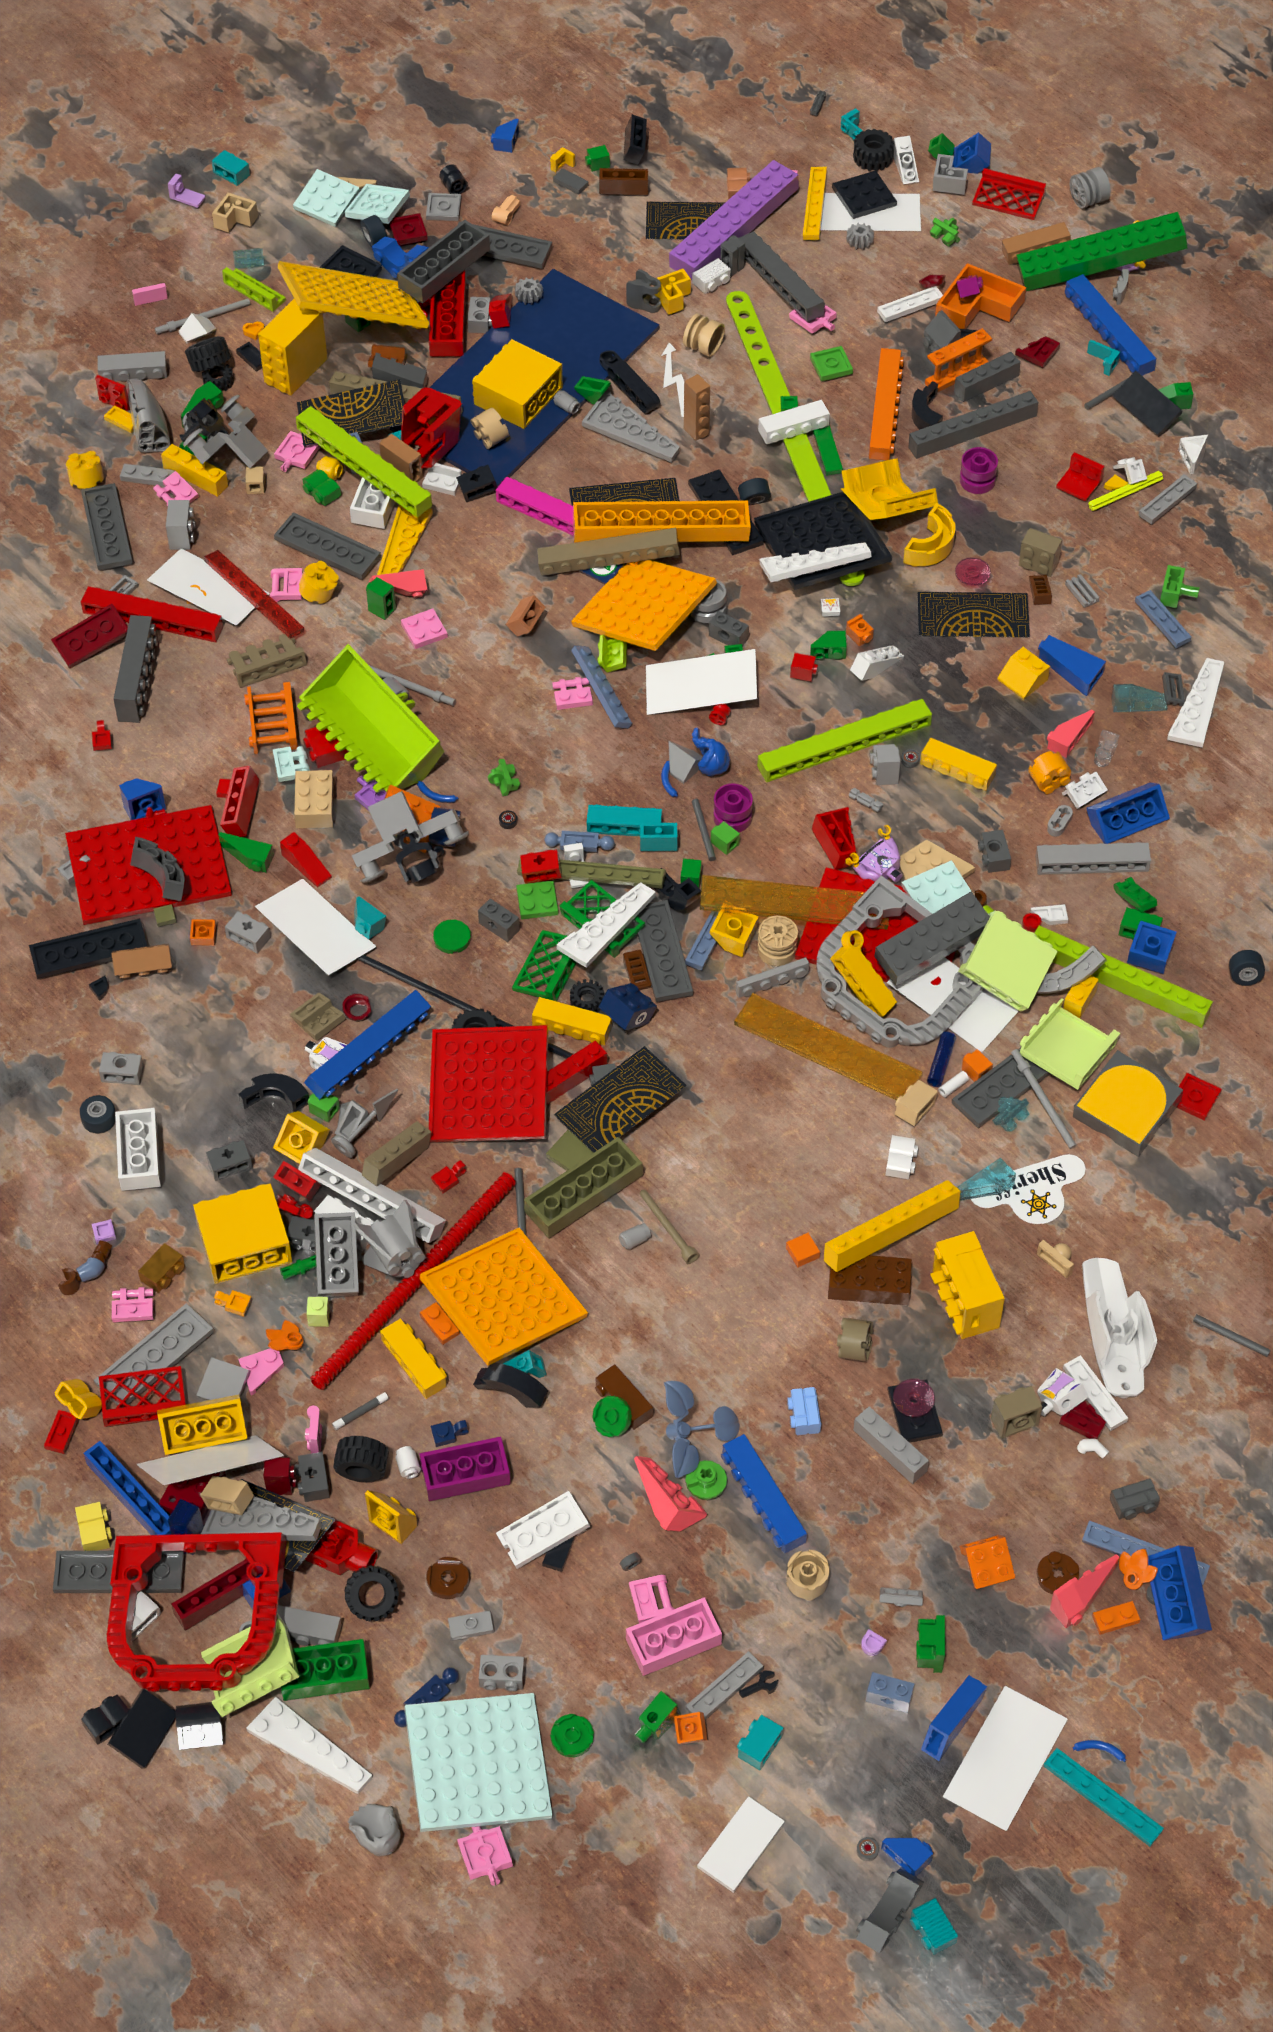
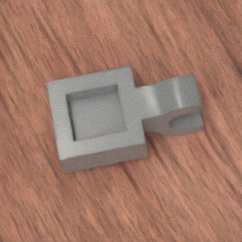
M84 855L79 860L88 862L91 859ZM70 860L58 868L61 876L69 884L75 881Z

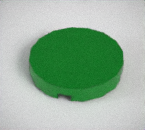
M456 919L446 920L436 926L433 932V940L435 946L440 951L453 954V952L458 951L459 953L468 947L471 941V934L468 926L462 921Z
M606 1396L595 1405L592 1418L596 1425L595 1428L599 1433L607 1437H617L627 1431L631 1424L632 1415L631 1409L624 1399L618 1396Z
M576 1714L560 1717L555 1721L551 1729L550 1738L552 1746L559 1754L565 1757L575 1758L582 1756L589 1751L593 1744L594 1731L592 1725L586 1718L576 1716Z

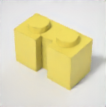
M100 1502L75 1507L84 1551H99L110 1548L109 1540L112 1539L110 1527L106 1528L105 1521H109L106 1508L102 1509Z

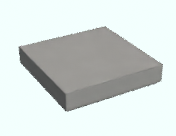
M429 193L426 220L459 221L461 194Z
M211 1357L196 1396L205 1400L238 1394L241 1397L250 1370Z

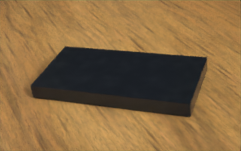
M1137 371L1112 395L1114 399L1158 437L1183 413L1177 405Z

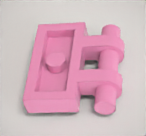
M176 471L163 480L165 488H161L158 484L153 488L157 492V496L167 503V506L168 500H190L191 503L199 497L198 493ZM172 493L175 498H171L168 494Z
M575 677L573 680L560 679L558 682H552L553 689H560V691L554 692L557 710L593 705L590 687L582 688V685H589L587 678ZM576 686V689L566 690L567 687Z
M139 1287L134 1290L120 1288L118 1291H112L113 1299L120 1298V1300L112 1301V1322L153 1320V1298L146 1299V1297L154 1296L153 1288L145 1289V1287ZM138 1297V1299L127 1300L128 1298Z

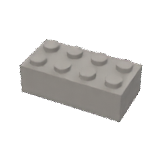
M355 1212L314 1214L317 1297L358 1296L356 1229L354 1228Z

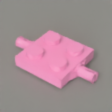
M826 305L824 307V315L809 322H806L796 310L789 313L791 320L812 334L822 327H826L830 331L835 328V325L830 322L837 318L836 312Z
M290 431L274 453V457L284 462L280 467L284 472L288 470L290 465L305 469L321 446L317 443L303 446L302 434Z
M481 1826L471 1827L473 1833L467 1837L457 1839L469 1878L472 1880L488 1875L491 1885L495 1886V1882L498 1885L500 1880L497 1872L513 1867L500 1826L489 1830H482Z

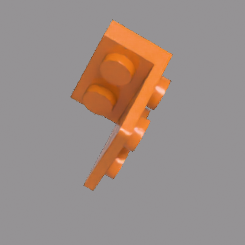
M996 1535L959 1546L961 1554L967 1557L974 1588L979 1589L1015 1578L1004 1536Z

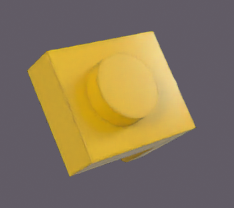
M562 147L550 158L551 170L556 173L565 164L574 167L575 154Z

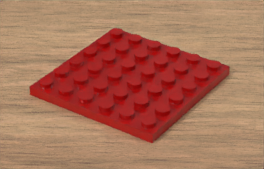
M548 1026L432 1029L428 1128L431 1131L430 1142L545 1139Z

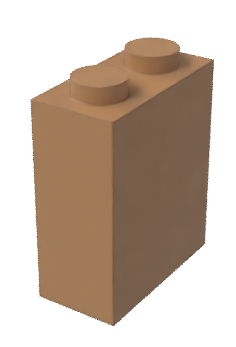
M390 434L379 443L382 459L391 463L394 468L403 472L412 481L418 482L423 478L422 459L419 452L393 434Z

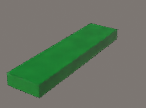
M830 425L813 430L812 432L826 476L842 474L843 467Z

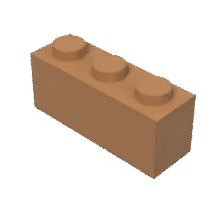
M169 944L112 951L111 953L115 976L119 975V978L131 977V973H138L139 976L148 975L152 970H157V973L168 972V968H172Z

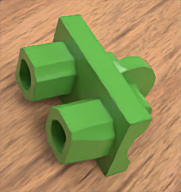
M934 218L932 221L934 226L930 230L931 236L938 239L943 234L942 242L948 247L953 242L958 244L960 238L958 237L957 230L959 227L956 225L957 220L951 218L949 221L945 219L942 222Z
M499 759V765L491 770V773L488 775V781L499 786L502 796H507L509 791L518 790L520 782L518 778H511L515 774L514 765L506 764L505 759Z

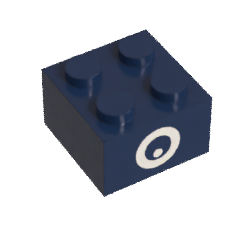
M629 983L607 989L599 1008L620 1027L628 1030L648 1024L657 1005L652 1002L650 997L638 990L636 985Z

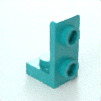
M856 108L841 116L840 129L853 140L857 134L863 131L857 126L859 124L860 111Z
M1094 340L1089 341L1087 353L1104 360L1103 374L1110 376L1119 363L1120 351Z
M530 1350L503 1363L525 1373L529 1372L538 1378L546 1375L542 1357Z

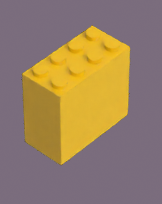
M295 299L258 334L264 382L290 396L328 359L323 313L312 309L309 311L302 310Z
M511 339L493 357L490 363L485 365L483 370L473 378L474 405L484 410L494 408L501 418L525 429L554 398L556 393L563 388L562 363Z
M271 1183L261 1184L252 1189L240 1190L237 1193L221 1195L215 1199L203 1200L193 1204L197 1226L214 1284L292 1263L288 1237Z

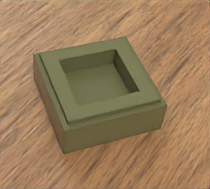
M172 904L154 908L158 927L176 923Z

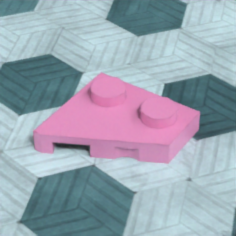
M271 1348L238 1359L240 1367L250 1370L246 1381L250 1395H254L259 1386L263 1383L266 1384L274 1374L284 1367L279 1350Z

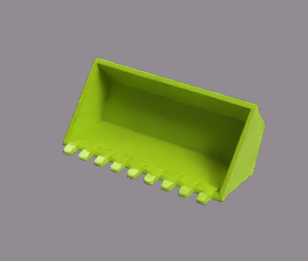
M349 644L345 646L299 697L301 702L297 705L298 709L302 711L309 708L311 712L306 717L310 721L317 718L321 721L317 723L316 728L319 731L325 729L330 731L326 734L325 738L328 741L339 740L335 745V749L337 751L347 749L349 752L345 754L344 758L347 761L354 759L358 761L354 765V769L357 772L362 770L368 772L364 775L363 779L366 782L372 780L378 782L373 786L375 792L383 790L387 792L389 785L403 789L418 783V781H423L445 752L440 745L439 739L410 710L414 707L415 702L413 700L404 702L408 698V694L403 692L396 695Z

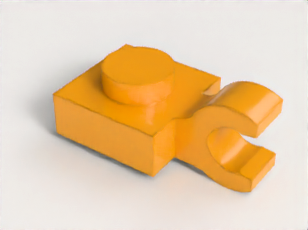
M232 1290L230 1295L216 1291L214 1299H216L214 1304L225 1306V1311L243 1317L251 1302V1296Z

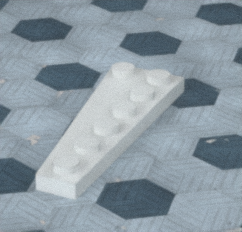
M866 543L826 548L825 552L812 550L809 551V554L805 555L792 553V557L782 558L779 555L760 558L759 560L760 566L770 582H778L782 579L797 577L798 575L813 573L822 569H830L831 567L846 565L854 561H862L871 557V551Z
M1206 658L1198 678L1195 680L1168 734L1167 740L1203 748L1224 666L1223 661Z
M639 883L620 899L613 902L606 911H601L591 922L583 924L582 928L576 933L573 932L557 944V950L587 968L656 896V892L643 883Z
M276 1697L246 1728L250 1734L268 1744L276 1746L285 1754L292 1755L301 1763L308 1764L315 1768L317 1772L330 1777L333 1781L356 1794H359L373 1779L367 1770Z

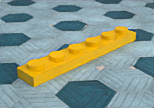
M811 167L803 240L820 239L827 167Z

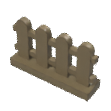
M282 634L279 636V641L275 643L270 639L264 640L262 642L263 647L258 649L254 645H249L246 647V653L240 654L238 651H231L227 662L229 665L233 664L235 668L233 673L237 678L239 687L241 688L307 665L303 648H296L294 645L296 642L294 636L290 637L288 634ZM283 647L285 652L279 653L277 648ZM266 652L268 658L263 659L260 654ZM249 658L251 664L246 665L244 660Z

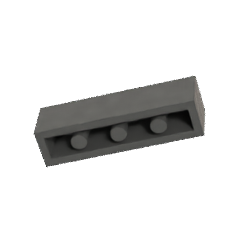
M1008 352L956 377L954 392L963 402L968 401L1018 377L1021 361L1012 352Z

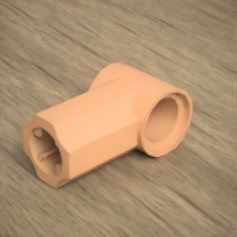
M514 195L508 196L500 207L496 206L492 213V220L508 226L512 221L514 212L520 206V201Z

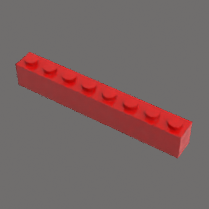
M88 586L81 600L84 614L93 615L108 605L113 604L125 623H129L130 615L152 616L153 624H156V630L216 643L223 629L221 615L122 594L116 591L104 590L98 587Z

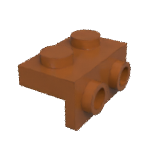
M372 345L368 367H372L376 353L381 354L380 357L389 360L394 358L397 363L405 364V348Z

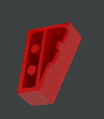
M849 807L817 814L812 825L813 833L835 870L850 867L846 864V859L850 858L853 861L850 854L856 853L854 836L851 831V820H849L848 814Z

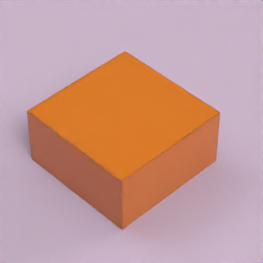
M192 919L190 931L191 945L215 946L216 921L213 919Z
M809 1233L786 1242V1250L797 1268L820 1258V1251Z
M703 1712L674 1716L678 1744L682 1745L707 1740Z

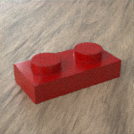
M58 1410L44 1443V1448L65 1454L78 1418L70 1412Z

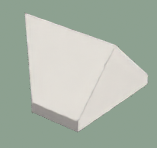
M191 313L179 330V334L188 344L215 332L216 328L208 318Z
M1208 435L1180 438L1178 451L1190 475L1194 474L1204 458Z

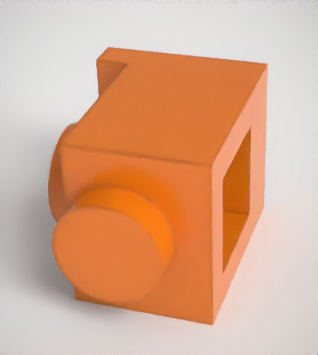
M861 614L847 621L846 634L858 646L868 643L873 639L874 629L863 619Z

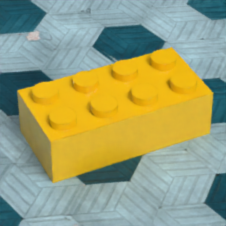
M239 1394L157 1410L165 1455L247 1439Z

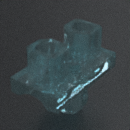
M262 248L233 251L235 268L248 267V269H251V267L264 266Z
M1001 1097L998 1101L1000 1105L998 1111L1000 1113L992 1121L995 1125H1001L1005 1131H1013L1017 1127L1013 1118L1016 1116L1018 1120L1025 1119L1029 1115L1026 1108L1029 1102L1026 1098L1021 1101L1013 1097L1008 1099Z

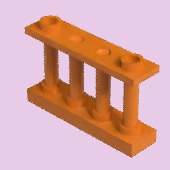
M982 328L927 355V358L935 365L934 375L925 379V385L929 386L932 381L937 383L938 393L954 385L956 377L989 362L982 355L983 345L992 341V337ZM976 349L975 355L969 357V352ZM962 356V361L955 364L956 358ZM948 363V368L941 371L942 365Z
M290 682L283 683L284 690H280L277 693L252 695L251 686L247 687L248 694H244L245 705H249L252 736H249V745L254 748V754H258L257 745L277 742L290 743L291 750H297L298 745ZM280 699L285 701V704H282V706L253 709V702ZM281 713L287 715V718H283L280 721L255 723L254 716ZM283 727L288 729V732H285L283 735L256 737V730Z

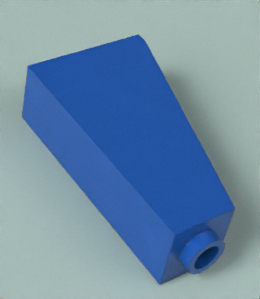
M1048 635L1045 641L1042 640L1039 644V659L1048 664L1050 668L1082 694L1088 696L1103 675L1106 661L1051 635Z
M968 1675L931 1722L921 1750L940 1761L982 1701L987 1686Z

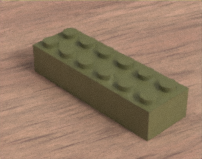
M617 1137L525 1198L524 1211L549 1239L643 1176V1163Z

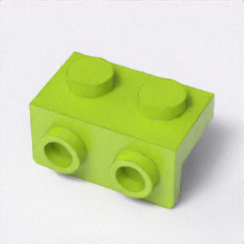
M600 635L598 643L599 656L597 658L600 667H603L607 673L626 667L627 642L614 638L607 640L604 635Z

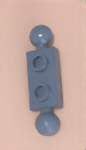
M562 831L561 837L556 833L550 832L544 838L545 844L549 847H555L557 844H560V850H564L565 845L582 843L583 851L597 852L598 846H601L604 850H611L615 844L611 836H604L599 839V833Z

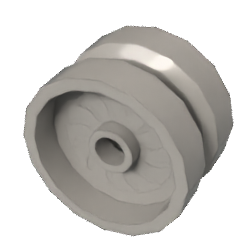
M716 580L717 584L690 613L694 620L701 623H709L718 611L724 614L727 613V592L722 582Z

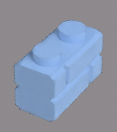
M814 1387L792 1389L791 1396L787 1397L788 1410H792L793 1416H790L791 1428H795L796 1435L819 1433L821 1421L816 1389Z

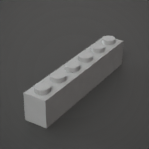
M1141 842L1037 846L1035 855L1037 875L1149 872L1151 863L1149 843Z

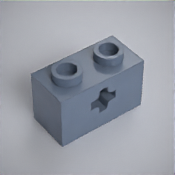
M872 1672L866 1702L908 1713L914 1683Z

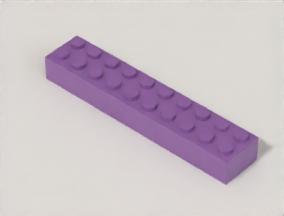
M775 160L770 162L669 253V267L675 271L684 269L692 280L693 272L721 258V244L724 241H728L733 235L739 238L750 233L799 189V174Z

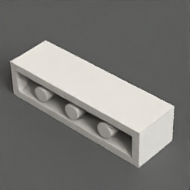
M819 400L759 418L758 431L765 443L770 444L829 426L830 413L823 401Z

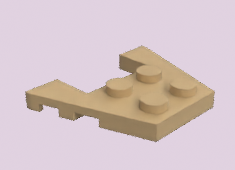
M928 840L900 856V870L904 880L951 860L963 879L975 872L973 865Z

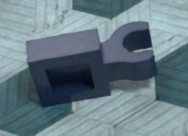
M466 1420L459 1421L453 1426L451 1421L431 1426L436 1447L456 1442L455 1436L469 1433Z

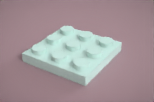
M317 169L294 202L293 208L336 227L345 214V210L360 192L358 186Z
M365 184L345 210V217L363 220L372 215H377L382 223L389 224L409 198V190Z
M952 860L902 882V887L906 894L932 914L967 893L972 892Z

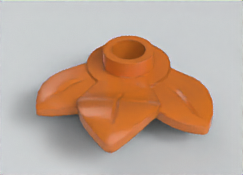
M285 1320L283 1322L282 1330L266 1329V1336L271 1341L268 1347L273 1350H297L303 1346V1337L299 1333V1328L290 1321Z
M1146 1549L1137 1550L1132 1555L1127 1552H1122L1120 1555L1119 1569L1124 1574L1123 1581L1127 1588L1132 1590L1139 1589L1143 1583L1151 1582L1156 1577L1158 1568L1148 1565ZM1132 1575L1135 1576V1581L1133 1583L1131 1582Z

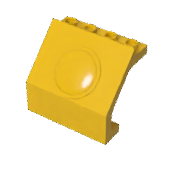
M898 458L842 471L844 488H841V490L869 520L897 516L933 507L938 503L936 488L914 493L904 484L901 479Z

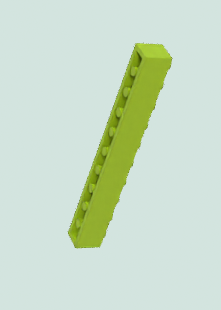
M310 406L296 416L297 429L415 517L418 518L432 507V496L428 490H424L416 481L409 479L403 472L394 468L391 463L382 459L379 454H375L368 446L363 445L357 438L349 435L343 428L334 424L331 419L326 418L319 410H315Z
M923 699L911 701L908 704L897 706L874 716L862 718L859 721L845 724L836 729H830L822 734L813 735L810 738L796 741L787 746H781L770 752H764L758 755L757 767L767 783L931 726L932 713Z
M1040 925L1035 931L1037 938L1050 943L1053 946L1052 948L1057 950L1052 962L1064 968L1074 963L1090 949L1088 946ZM1101 953L1107 961L1091 975L1098 978L1099 983L1203 1028L1210 1015L1213 1001Z

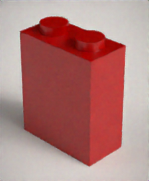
M316 727L304 730V746L306 749L309 748L310 759L312 762L315 761L317 768L346 760L344 756L349 751L347 749L342 751L335 749V745L339 740L328 741L325 738L326 734L330 732L328 729L319 731Z

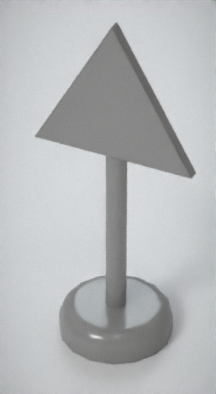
M398 1089L373 1102L374 1110L347 1139L340 1135H335L331 1139L333 1145L343 1155L349 1158L355 1155V1148L350 1142L375 1115L377 1120L381 1121Z

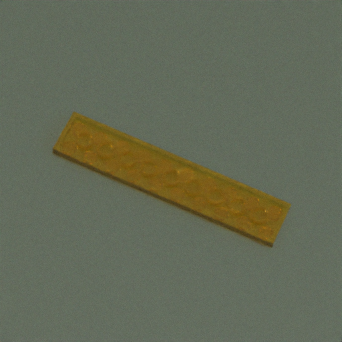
M702 875L700 910L752 914L763 917L778 915L792 920L840 924L865 892ZM874 913L869 914L871 917L877 916ZM889 917L882 918L880 925L874 928L888 929Z
M754 993L751 994L734 1020L735 1026L896 1101L899 1096H904L908 1087L914 1085L923 1075L922 1071Z

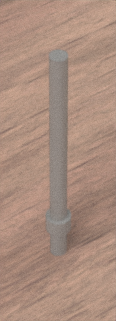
M247 298L197 315L210 318L248 306L250 301ZM188 317L175 322L173 320L169 321L165 325L156 327L155 332L159 334L166 331H175L176 328L184 325Z
M369 665L381 678L390 677L392 679L394 677L402 686L429 696L439 703L444 702L452 706L456 703V699L444 695L441 691H433Z
M1018 1049L1013 1050L1011 1054L1018 1064L1019 1071L1024 1073L1069 1149H1073L1076 1147V1143L1031 1072V1066L1028 1061L1024 1060Z

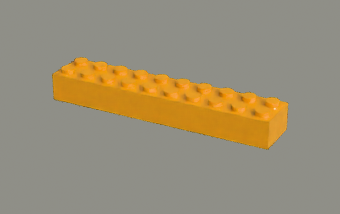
M748 500L573 502L574 543L676 528L679 542L749 541L751 526Z

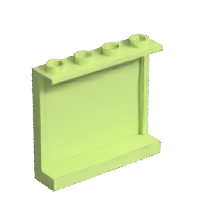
M993 911L988 914L990 918L969 959L965 964L961 965L958 972L1021 1012L1029 1008L1057 950L1052 948L1053 946L1050 943L1037 938L1035 933L1023 929L1022 925L1018 922L1008 919L1003 912Z
M1061 998L1057 1004H1052L1047 1015L1043 1014L1039 1024H1035L1032 1027L1030 1035L1023 1037L1020 1042V1046H1022L1020 1054L1079 1090L1116 1046L1120 1033L1113 1030L1109 1036L1063 1009L1064 999Z
M278 1613L273 1644L265 1655L266 1657L255 1665L252 1671L241 1675V1681L237 1686L214 1691L215 1700L211 1702L222 1717L299 1677L288 1629ZM251 1627L201 1652L206 1664H211L221 1654L238 1652L246 1642ZM232 1671L226 1672L224 1677L229 1676Z

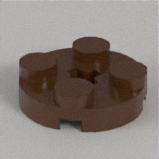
M1053 1551L1043 1557L1038 1564L1036 1571L1038 1583L1044 1591L1053 1594L1055 1590L1074 1577L1077 1580L1079 1579V1566L1068 1555ZM1054 1570H1056V1571L1059 1570V1571L1062 1572L1061 1574L1064 1575V1576H1063V1577L1058 1576V1577L1056 1578V1577H1054V1572H1053V1571H1054Z
M442 1557L428 1568L426 1574L427 1585L433 1596L442 1599L461 1597L469 1584L468 1569L457 1558ZM446 1574H450L453 1580L445 1582V1580H442V1577L444 1578Z

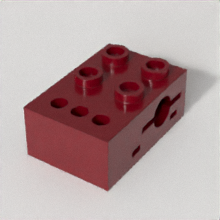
M225 1470L169 1484L158 1504L172 1520L198 1530L209 1511L201 1497V1493L212 1476L226 1477Z

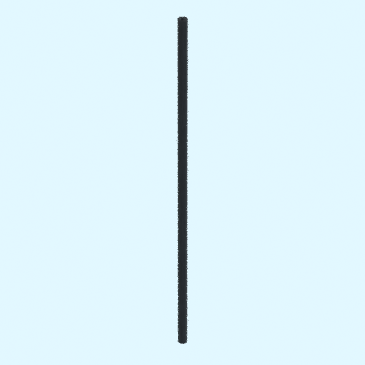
M364 954L357 958V960L464 1011L467 1009L472 1011V1008H475ZM497 1018V1021H499L500 1027H510V1026H513V1025H511V1024H509V1023H507V1022H505V1021H503V1020ZM548 1042V1051L565 1059L573 1055V1053Z

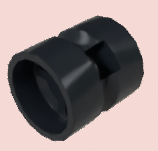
M447 165L440 171L439 178L450 194H461L466 190L468 182L456 165Z

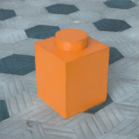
M978 1049L966 1054L963 1058L962 1071L974 1082L993 1068V1063Z

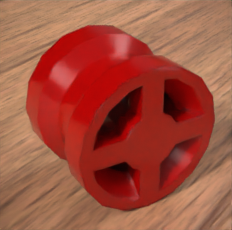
M726 704L714 705L713 711L709 714V719L716 725H724L731 710Z

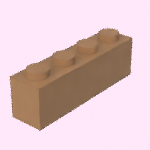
M1065 222L1003 239L1002 252L1008 265L1018 263L1017 254L1071 240V235Z
M699 374L684 381V430L695 441L709 434L710 385Z

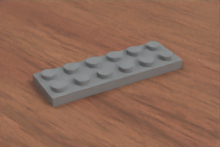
M186 1303L99 1376L173 1367L209 1337L214 1330ZM98 1376L94 1379V1383L100 1389ZM148 1376L144 1382L152 1385L157 1378L155 1376ZM131 1378L127 1379L124 1385L132 1390L138 1382ZM113 1381L103 1382L104 1388L110 1392L117 1386ZM141 1384L135 1393L140 1395L147 1388ZM120 1387L114 1395L123 1400L128 1392ZM132 1395L126 1401V1404H129L135 1397ZM111 1398V1400L118 1406L119 1403L115 1401L113 1398Z

